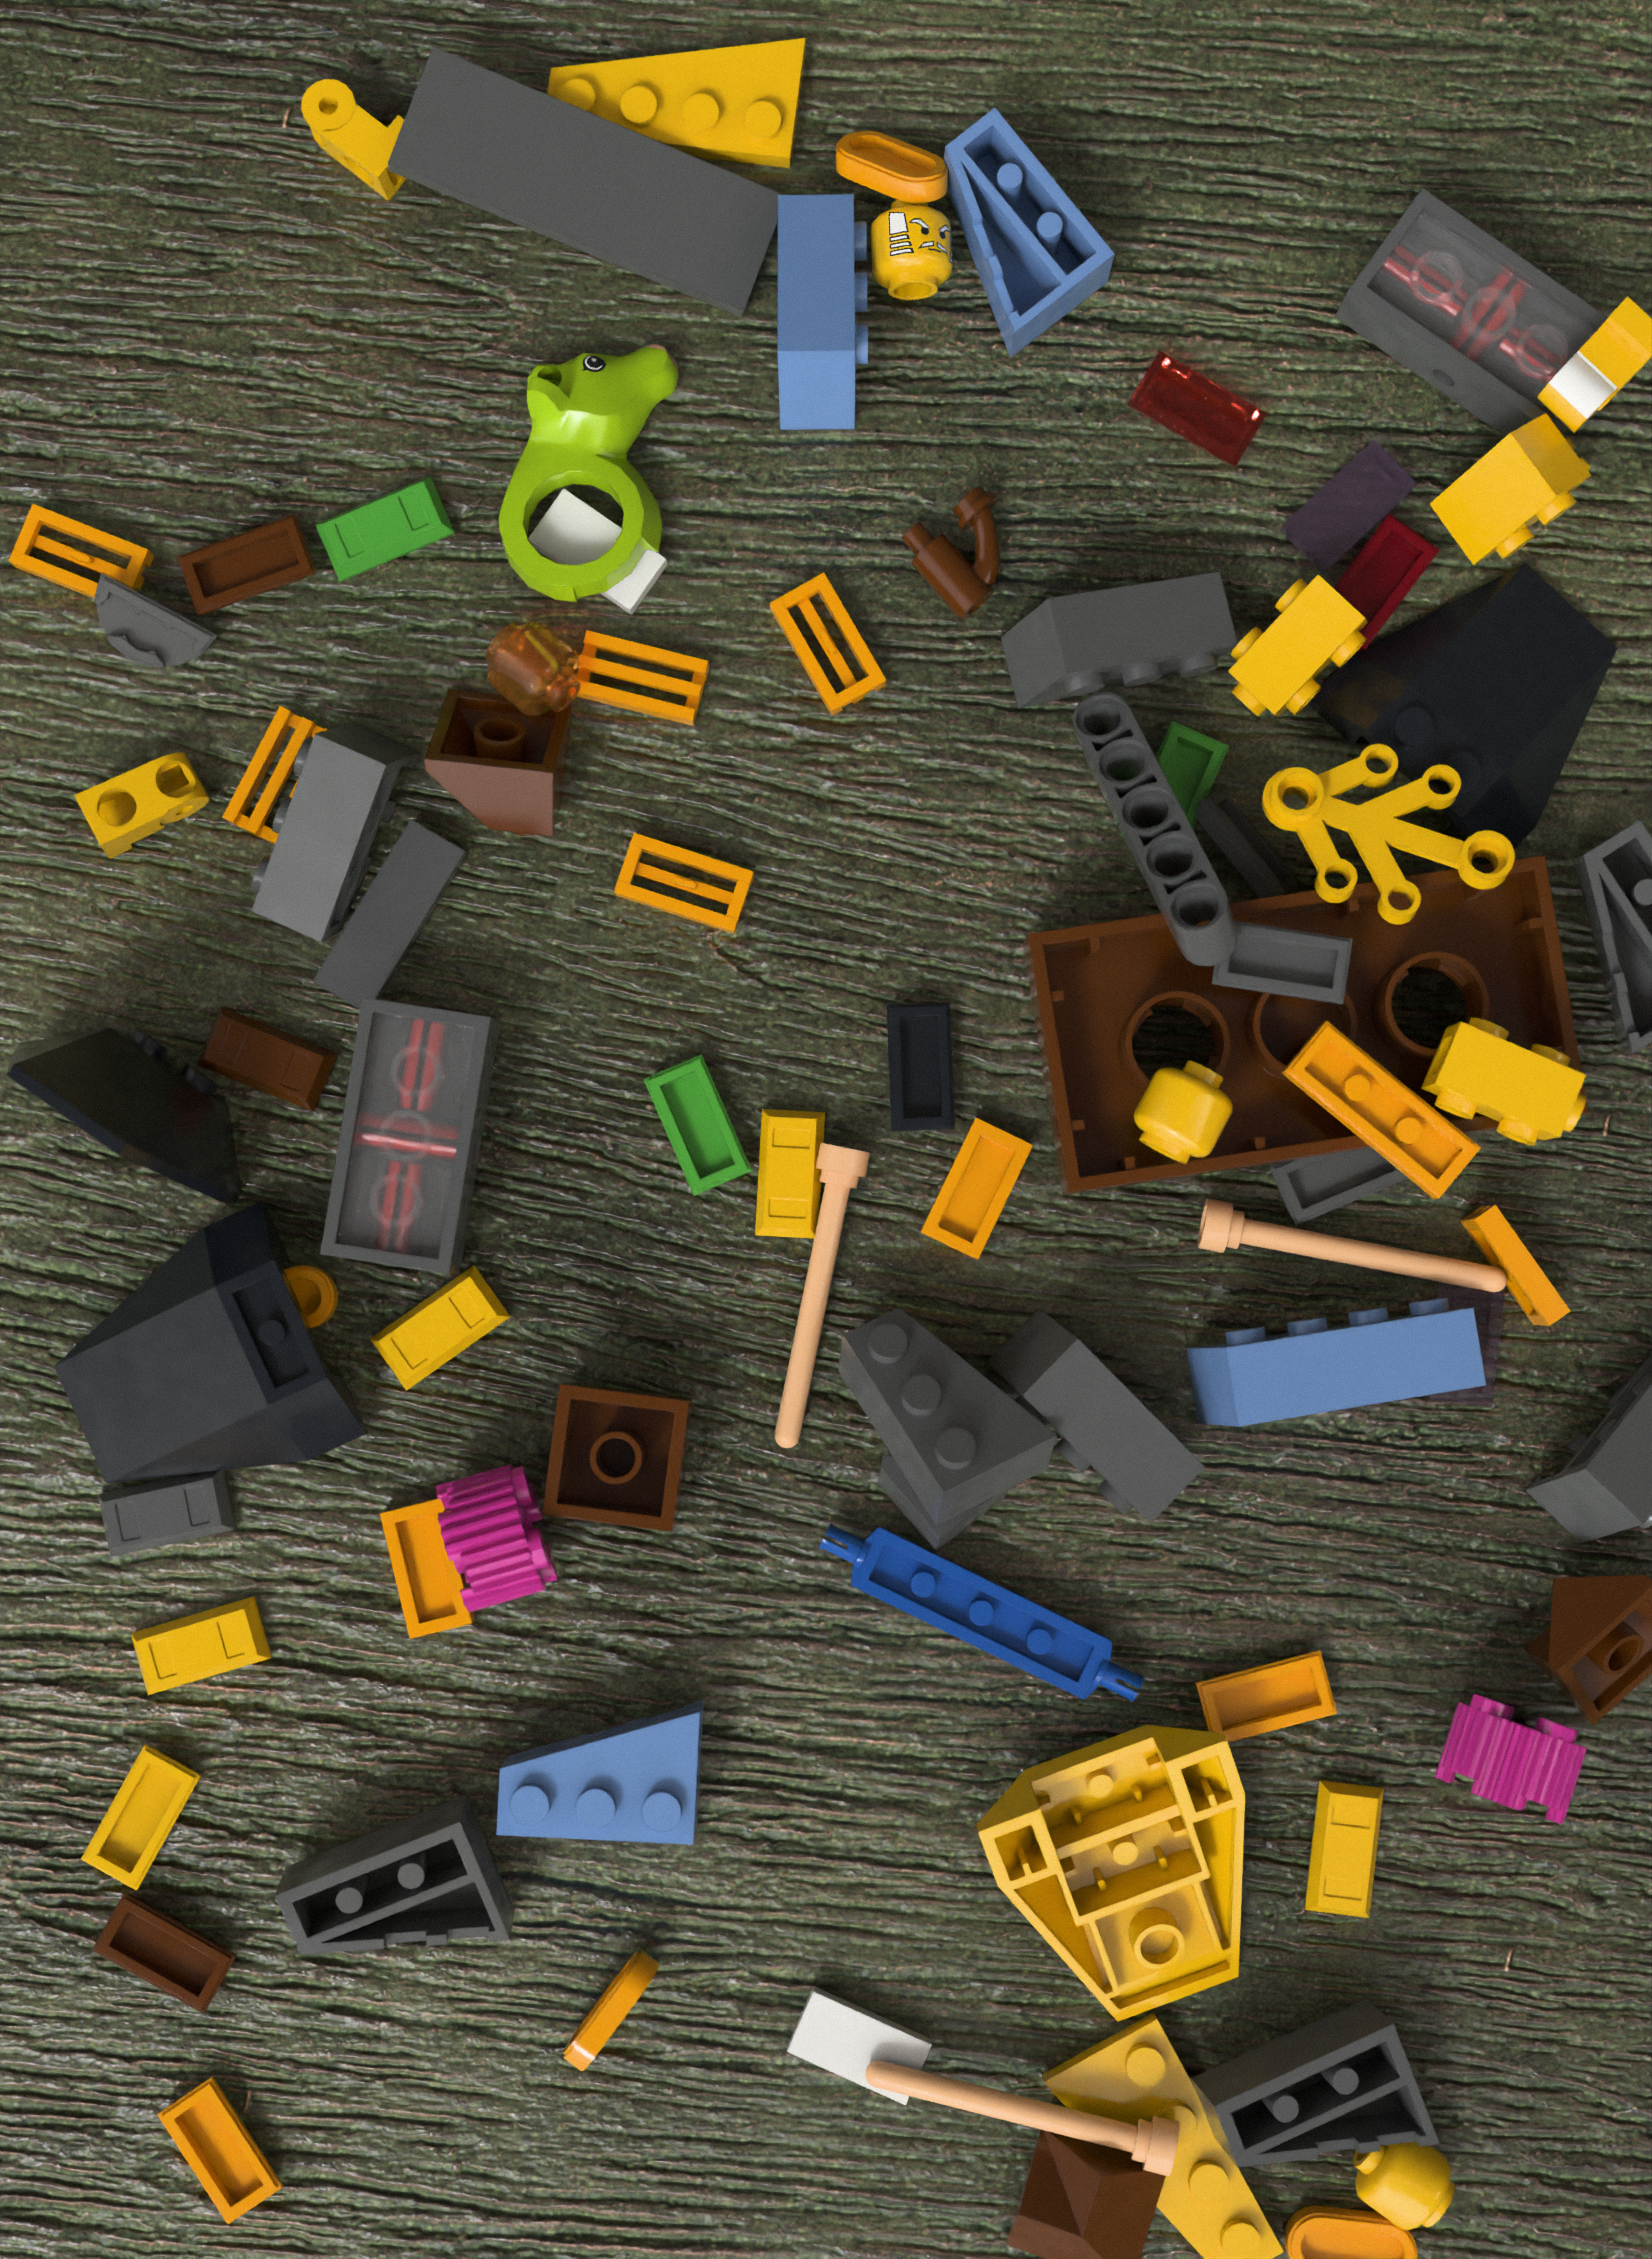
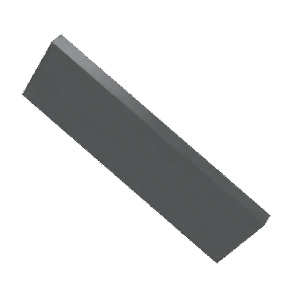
M434 46L431 49L388 161V171L739 317L743 315L778 222V195H784Z

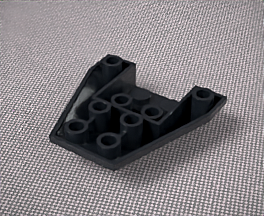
M260 1201L202 1228L54 1366L106 1483L308 1461L368 1433L343 1376L332 1377L281 1264L289 1260V1256L264 1201Z

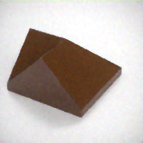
M1647 1575L1553 1578L1551 1624L1524 1649L1592 1725H1595L1652 1673V1580Z
M1040 2129L1007 2235L1006 2245L1045 2259H1140L1166 2176L1143 2170L1142 2162L1131 2160V2152Z

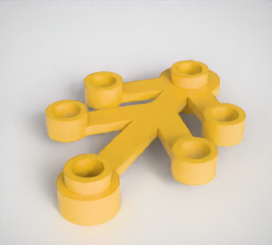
M1369 745L1361 752L1360 757L1318 775L1302 767L1287 768L1275 773L1266 783L1262 794L1263 811L1269 821L1278 828L1297 832L1318 872L1315 879L1316 892L1327 902L1340 903L1347 900L1354 891L1358 875L1355 867L1349 861L1340 859L1325 825L1348 832L1381 893L1378 900V911L1384 920L1392 924H1405L1413 919L1421 903V894L1412 882L1405 879L1388 846L1456 868L1462 880L1477 889L1497 887L1506 879L1515 861L1513 846L1505 836L1498 832L1490 830L1479 831L1467 838L1466 841H1462L1397 819L1425 806L1436 810L1451 806L1460 791L1461 779L1457 771L1450 766L1443 764L1434 765L1425 771L1422 778L1358 806L1334 797L1360 784L1372 789H1380L1390 784L1398 768V757L1394 750L1387 745ZM1370 759H1379L1387 765L1388 771L1381 774L1373 773L1367 768L1366 762ZM1436 779L1442 780L1448 784L1450 792L1444 795L1436 794L1430 789L1428 782ZM1287 795H1298L1305 801L1306 806L1300 810L1291 809L1284 804L1283 798ZM1482 857L1489 860L1493 865L1494 871L1491 873L1479 872L1473 867L1472 859ZM1333 872L1339 873L1346 878L1348 885L1340 889L1333 888L1327 884L1325 876ZM1392 894H1402L1407 897L1411 907L1406 910H1397L1390 905L1388 897Z

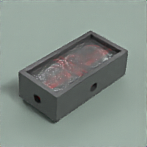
M1424 188L1421 189L1351 285L1335 315L1337 319L1505 437L1510 432L1547 413L1561 433L1564 431L1566 425L1537 396L1608 318Z
M362 997L320 1254L460 1275L500 1024L493 1018Z

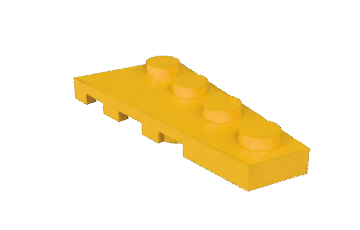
M806 38L555 67L550 70L547 95L694 157L790 169L806 51Z
M1154 2012L1042 2074L1043 2082L1067 2108L1137 2125L1138 2119L1151 2122L1153 2115L1180 2123L1170 2176L1165 2177L1157 2207L1204 2259H1272L1284 2252L1239 2167L1235 2165L1214 2138L1194 2084Z

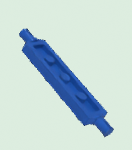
M832 1523L828 1526L825 1535L846 1544L847 1547L823 1536L819 1549H824L853 1564L851 1586L1083 1700L1098 1685L1129 1699L1131 1702L1137 1697L1138 1692L1136 1689L1116 1679L1119 1678L1141 1689L1144 1676H1139L1110 1661L1112 1641L1109 1637L880 1525L865 1540L834 1526Z

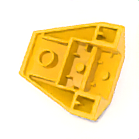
M1146 1724L1025 1769L976 1824L998 1887L1117 2022L1239 1977L1245 1792L1224 1733Z

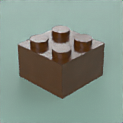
M568 1381L559 1384L542 1515L672 1532L677 1525L693 1398Z

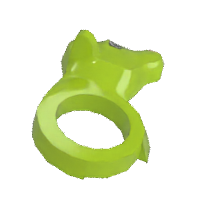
M649 344L621 356L583 353L562 364H538L528 376L527 405L532 430L506 490L499 514V530L510 566L528 587L556 600L577 602V598L607 592L629 576L646 549L659 553L663 527L659 504L643 477L627 460V452L641 432L656 404L671 395L677 387L679 377L677 362L665 347ZM572 484L591 485L609 493L622 507L624 513L622 531L613 547L597 560L580 565L557 564L541 556L528 540L529 520L538 503L552 491Z

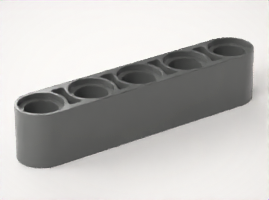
M1100 692L1090 695L1081 701L1073 715L1074 728L1088 767L1181 953L1189 962L1199 966L1219 964L1232 955L1237 948L1239 939L1226 892L1128 703L1121 696L1114 693ZM1210 921L1207 924L1196 926L1200 922Z

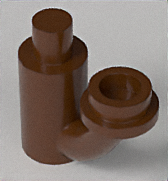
M981 486L970 491L953 509V513L959 518L957 524L963 531L973 527L975 561L972 565L944 534L934 538L921 522L912 526L902 537V540L916 555L911 565L961 621L971 616L991 597L994 592L992 587L999 573V543L991 511L998 501V497L993 492L987 493Z

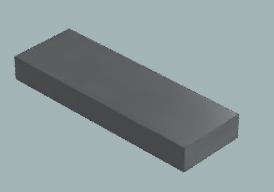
M410 819L313 979V982L358 1009H361L362 997L380 1000L468 854L461 848Z

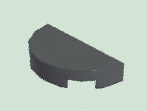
M101 573L95 593V604L97 605L99 622L110 644L131 661L154 668L182 665L202 655L218 636V633L107 573Z

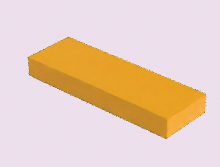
M1328 1021L1320 1025L1281 1072L1433 1199H1439L1481 1148Z

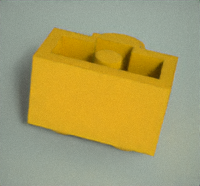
M1545 413L1510 432L1429 505L1473 565L1495 552L1504 560L1535 537L1529 527L1538 519L1545 526L1561 516L1577 502L1571 492L1591 476L1588 471L1591 467L1584 457L1579 458L1574 452L1576 448L1569 437L1566 439L1563 437L1553 421Z

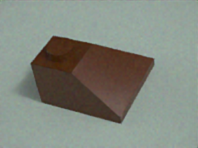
M448 689L424 758L425 771L489 830L507 831L520 836H553L563 797L573 702L522 697L526 699L525 705L528 706L520 708L517 705H512L510 699L516 696Z

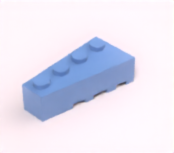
M1448 1297L1409 1303L1411 1315L1389 1318L1387 1307L1349 1312L1350 1324L1328 1327L1326 1317L1287 1322L1289 1333L1266 1336L1265 1327L1225 1332L1227 1342L1186 1348L1198 1424L1239 1427L1486 1386L1474 1308L1450 1309Z

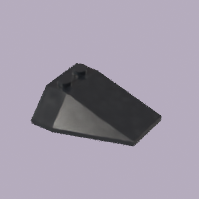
M1524 563L1369 645L1365 650L1356 652L1321 686L1320 691L1308 705L1351 745L1362 735L1371 745L1384 744L1392 748L1398 757L1397 769L1411 782L1422 778L1425 771L1434 765L1443 764L1455 769L1461 779V788L1453 804L1445 809H1441L1453 820L1444 832L1450 837L1466 841L1467 838L1476 832L1484 830L1495 831L1505 836L1512 844L1513 849H1515L1536 827L1618 648ZM1436 779L1428 782L1430 789L1436 794L1444 795L1450 792V787L1442 780ZM1482 857L1474 858L1480 865L1491 863Z
M109 1027L22 1042L15 1049L6 1075L117 1155L220 1202L235 1204L242 1195L229 1106L213 1095L219 1085L189 1064L180 1072L166 1062L162 1057L168 1049L144 1031L135 1027L133 1032L128 1035Z

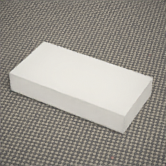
M563 488L528 540L535 549L557 564L580 565L597 560L610 550L620 535L622 528ZM646 549L629 576L607 592L600 594L633 615L668 565L666 558L657 552Z
M813 1986L787 2045V2052L906 2105L910 2096L871 2086L865 2077L866 2068L872 2061L882 2060L921 2070L932 2046V2041L922 2034Z

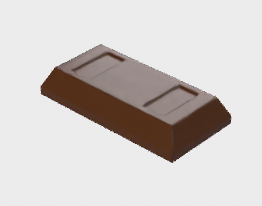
M295 514L177 556L198 616L317 574Z
M221 1006L197 1065L315 1112L338 1054Z
M126 1891L123 1893L92 1951L203 2014L209 2007L237 1954Z

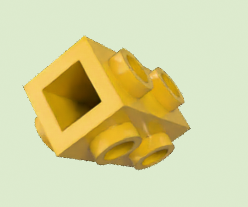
M1319 574L1309 584L1302 578L1297 580L1275 605V608L1282 614L1264 633L1257 626L1254 627L1230 653L1237 662L1228 672L1239 681L1231 692L1258 717L1266 709L1270 710L1277 717H1280L1286 709L1290 710L1294 715L1298 714L1322 688L1315 681L1316 677L1332 661L1341 668L1367 640L1360 633L1368 623L1366 618Z
M1471 1018L1468 1024L1459 1022L1446 1028L1421 1089L1438 1095L1435 1102L1437 1107L1466 1119H1473L1475 1112L1500 1122L1496 1131L1501 1135L1530 1146H1535L1537 1139L1544 1141L1561 1137L1563 1130L1570 1132L1575 1127L1586 1103V1095L1579 1093L1586 1075L1568 1067L1571 1060L1570 1057L1555 1049L1539 1044H1532L1530 1051L1506 1041L1509 1034L1506 1029L1479 1018Z

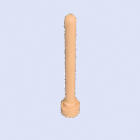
M820 1143L816 1168L822 1169L819 1182H824L825 1187L774 1434L775 1441L783 1448L795 1446L800 1438L850 1188L857 1189L859 1177H866L870 1158L869 1152Z
M1207 1198L1201 1217L1197 1248L1224 1253L1226 1247L1238 1249L1239 1243L1489 1292H1499L1507 1284V1275L1499 1267L1244 1218L1245 1213L1233 1210V1203Z
M882 2060L872 2061L865 2071L867 2082L876 2088L1131 2152V2160L1142 2162V2169L1165 2176H1170L1179 2137L1180 2123L1178 2121L1153 2115L1151 2122L1138 2119L1137 2125Z

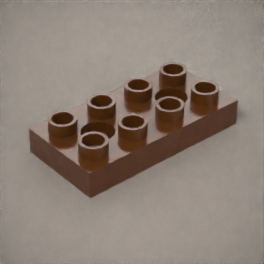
M1545 855L1516 859L1506 879L1500 885L1491 889H1477L1468 885L1460 877L1458 869L1404 876L1407 881L1412 882L1419 889L1421 903L1413 919L1400 925L1389 923L1380 915L1378 900L1381 893L1374 881L1356 884L1352 895L1340 903H1330L1323 900L1316 890L1229 903L1234 921L1353 939L1343 1004L1211 984L1214 965L1199 966L1189 962L1181 953L1162 913L1028 934L1023 942V949L1062 1195L1371 1148L1281 1073L1325 1021L1331 1023L1464 1134L1497 1129L1500 1122L1475 1112L1473 1119H1466L1437 1107L1435 1102L1438 1095L1421 1089L1437 1049L1422 1047L1420 1044L1408 1039L1397 1026L1391 1005L1394 990L1400 981L1409 975L1406 970L1409 968H1431L1449 977L1457 985L1464 999V1023L1468 1024L1471 1018H1479L1494 1023L1509 1032L1506 1041L1529 1051L1532 1044L1555 1049L1570 1057L1569 1068L1582 1073ZM1492 863L1473 866L1482 873L1494 871ZM1347 885L1333 888L1340 889L1346 887ZM1392 894L1388 897L1390 905L1397 910H1406L1411 907L1407 897L1402 894ZM1210 921L1200 922L1196 926L1207 924ZM1159 1006L1181 1007L1182 1010L1197 1016L1207 1027L1213 1042V1056H1210L1206 1068L1223 1077V1081L1218 1089L1230 1098L1233 1106L1232 1114L1212 1152L1203 1158L1190 1156L1187 1164L1175 1161L1139 1141L1143 1131L1139 1129L1134 1120L1135 1110L1152 1078L1143 1071L1141 1066H1138L1132 1049V1037H1136L1141 1024L1153 1014L1151 1009ZM1583 1082L1579 1093L1586 1095ZM1587 1099L1581 1115L1589 1113Z

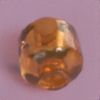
M528 621L523 624L513 622L507 625L494 637L486 651L485 659L489 663L487 679L491 686L527 716H539L551 709L555 712H560L574 700L579 692L580 682L576 678L579 674L581 662L578 653L542 622Z

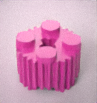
M509 1464L436 1486L438 1499L442 1501L445 1509L450 1508V1510L438 1513V1522L441 1527L445 1551L449 1561L453 1560L458 1574L464 1573L466 1583H470L471 1586L460 1590L467 1611H476L544 1591L546 1583L558 1580L557 1569L549 1543H544L539 1527L533 1528L532 1522L542 1520L543 1515L533 1482L529 1483L524 1466L513 1468Z
M1473 1694L1470 1705L1458 1702L1434 1777L1450 1783L1454 1781L1457 1772L1474 1779L1471 1789L1473 1794L1520 1811L1526 1808L1528 1800H1532L1549 1806L1545 1819L1563 1824L1587 1751L1586 1747L1575 1743L1579 1730L1543 1717L1537 1718L1535 1728L1511 1720L1515 1707L1478 1694Z

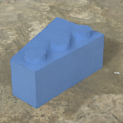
M993 108L945 146L944 161L948 167L947 191L1011 358L1108 282L1115 253L997 109Z
M854 194L778 195L777 353L780 430L855 429V364H868V324H855V312H867V272H854V261L867 260L866 221H854Z
M704 1700L652 1717H642L628 1721L624 1725L588 1735L587 1733L509 1755L501 1766L499 1773L496 1835L693 1845L698 1828Z

